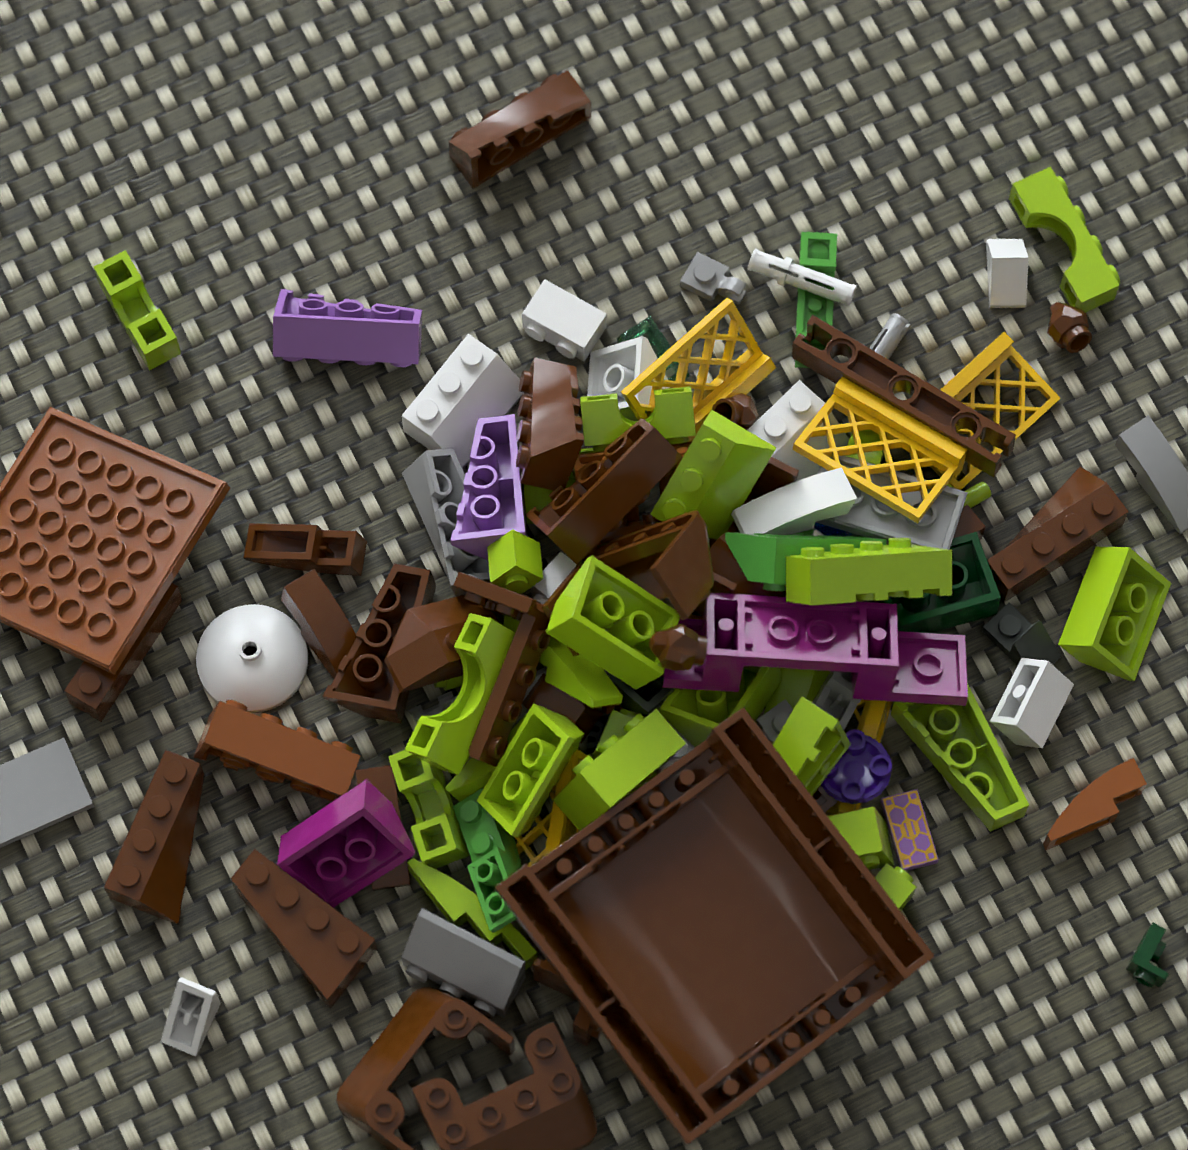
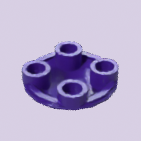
M854 729L846 732L851 745L821 784L828 795L837 801L849 804L868 802L879 796L889 784L892 773V762L883 745L870 736H866L862 731Z

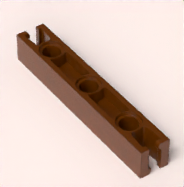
M814 315L807 322V335L804 336L799 333L793 341V359L835 384L843 376L967 449L965 461L993 478L1002 466V455L997 452L992 454L980 445L981 442H987L1003 450V455L1009 457L1014 449L1016 434ZM815 339L826 348L819 350L805 343L804 340L811 343ZM843 355L849 360L845 363H838L833 358ZM899 392H906L912 397L907 400H900L894 395ZM961 429L971 430L974 433V435L970 437L960 436L957 433V431Z

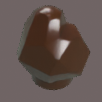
M1056 302L1050 306L1049 313L1051 319L1047 333L1053 338L1058 347L1066 348L1070 353L1083 350L1092 340V334L1088 330L1089 324L1086 312L1062 302Z
M743 393L726 399H720L712 407L713 411L746 430L758 418L757 408L752 397Z
M679 624L655 632L650 638L649 647L663 668L673 671L690 670L693 665L703 666L707 653V637L697 635L692 629Z

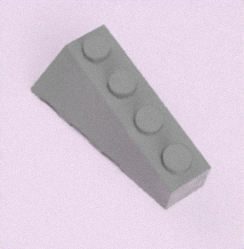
M454 449L426 450L402 472V475L449 579L451 588L455 596L466 594V591L453 586L458 573L462 572L490 583L488 560L456 548L450 542L452 531L456 527V514L458 505L462 500L465 478L464 471Z

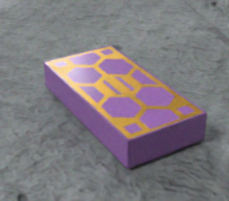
M918 789L881 798L880 803L899 867L909 871L938 863L939 859Z

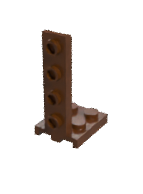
M459 572L453 586L466 591L464 599L500 615H508L520 622L469 747V755L472 758L496 767L499 759L507 749V739L513 724L521 715L522 702L528 687L535 680L536 667L542 652L549 645L550 635L546 631L550 620L541 608L543 604L537 603L536 600Z

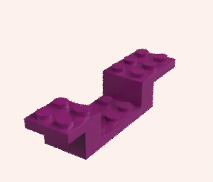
M711 593L705 601L702 619L687 618L682 620L680 618L678 625L683 624L695 631L697 635L707 637V653L703 666L693 665L690 670L673 671L665 668L663 673V688L739 692L744 666L852 672V699L966 706L968 700L965 635L898 631L897 604L856 601L850 603L805 605L786 602V597Z

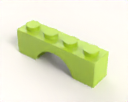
M1050 166L1013 183L1009 200L1025 228L1038 227L1056 233L1065 241L1071 252L1072 264L1064 272L1060 284V289L1069 304L1088 312L1114 300L1120 284L1119 275L1114 266L1108 265L1102 256L1103 250L1098 238L1095 235L1091 236L1088 232L1082 210L1077 205L1073 206L1070 201L1068 188L1061 176L1056 177Z
M472 613L469 614L454 645L463 665L461 690L451 706L443 712L432 716H420L405 751L438 769L459 775L463 765H465L469 758V747L515 632L491 618Z

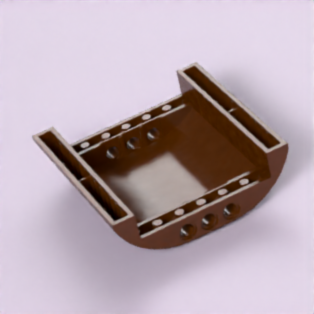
M744 707L713 728L705 741L531 867L526 864L494 888L686 1145L697 1139L935 957Z

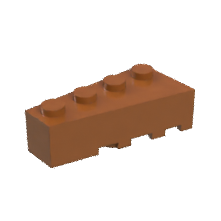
M226 700V703L219 701L209 715L194 754L195 758L206 761L208 755L219 757L224 762L223 767L235 771L239 769L246 770L250 767L256 769L255 774L260 779L272 783H283L284 779L291 781L290 787L292 789L331 802L348 792L360 759V755L352 752L353 748L338 741H332L331 744L317 739V733L306 728L297 727L296 730L282 725L283 721L278 717L270 714H262L260 717L247 712V706L233 700Z

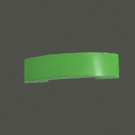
M801 232L799 265L835 278L837 234ZM809 278L805 279L806 281L811 282L813 284L822 286L830 290H834V288L831 286L825 285L823 283L814 281ZM798 288L795 339L799 333L804 336L807 335V322L812 315L833 326L834 301ZM815 339L811 343L804 340L805 343L819 350L826 348ZM795 360V367L808 368Z

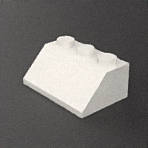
M468 334L402 414L403 431L429 450L453 448L462 469H464L470 462V452L478 418L508 415L522 395H524V392H519L520 379L497 353Z
M800 380L747 430L776 447L771 457L799 470L796 481L818 473L820 467L818 464L792 449L793 443L825 404L823 400ZM831 412L828 415L830 426L838 425V421ZM846 433L833 434L836 447L847 446L849 438ZM827 436L811 437L806 443L816 450L829 448Z

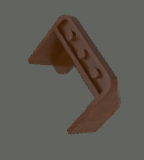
M554 1022L533 1031L526 1039L525 1054L534 1074L467 1106H463L452 1083L442 1078H434L412 1088L415 1103L437 1150H579L594 1140L597 1134L596 1117L579 1073Z

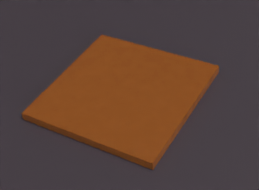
M49 407L0 484V622L115 675L230 490L229 485L225 481Z

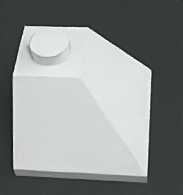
M641 336L590 352L587 396L617 394L621 413L633 421L638 420L621 394V391L658 359L648 338ZM645 386L635 395L640 404H649L652 386Z

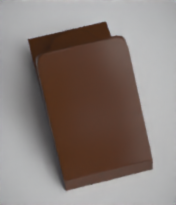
M543 673L523 700L522 705L530 710L534 703L566 716L585 733L580 743H583L590 730L593 729L594 724L603 715V712L599 708H592L545 681L546 674Z

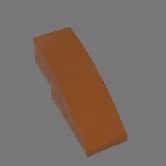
M1134 758L1101 775L1071 801L1047 834L1043 842L1046 850L1113 823L1119 814L1116 805L1142 794L1147 783Z

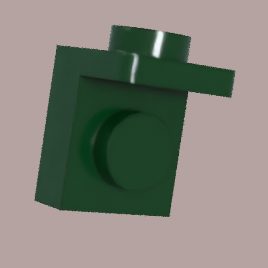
M1153 922L1143 935L1126 970L1133 973V979L1144 986L1153 987L1155 985L1161 987L1168 978L1169 973L1149 962L1152 961L1156 964L1167 945V943L1161 941L1166 929Z

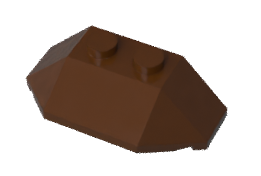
M466 594L407 609L384 660L400 693L463 676L462 661L454 645L470 613L491 618L502 625L504 624V619L495 612L464 599Z

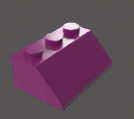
M366 779L283 834L280 839L277 865L334 908L414 856L415 849L393 804Z

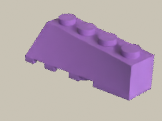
M281 289L273 315V357H282L286 361H300L303 358L318 359L323 363H336L339 360L354 361L359 365H372L376 362L391 363V365L396 367H408L412 364H418L421 353L422 310L379 303L373 305L371 309H367L358 300L344 299L342 302L334 304L325 302L324 295L310 293L308 299L294 298L292 290Z
M515 414L478 418L470 452V465L463 483V496L457 509L456 527L452 531L450 540L452 546L485 560H488L487 547L510 530L514 529L528 536L523 484L520 483L521 468L516 467V457L520 443L517 441L518 430Z

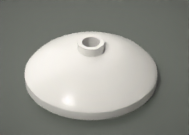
M243 605L222 613L208 625L198 644L196 666L201 683L215 701H222L226 703V700L237 701L247 706V712L259 713L282 705L296 693L307 672L308 650L306 641L301 635V630L286 614L269 606ZM248 646L257 648L256 653L251 656L245 655L243 651Z

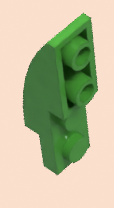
M481 788L454 805L453 809L473 862L467 866L489 930L495 933L517 918L494 888L522 868L514 837L477 802L484 789Z

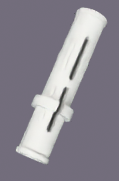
M756 248L754 249L747 270L773 278L781 286L789 284L815 295L845 304L847 307L850 306L857 285L843 282L824 273L795 264L792 258L786 257L784 260L761 252ZM773 265L782 268L784 270L798 274L799 276L794 277L784 272L770 268V266ZM809 278L814 281L831 286L834 288V290H830L822 286L813 284L811 282L806 281L805 279Z

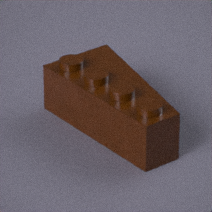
M254 849L231 877L234 889L263 926L267 928L282 950L298 967L306 980L318 992L329 1009H331L377 951L376 941L372 936Z

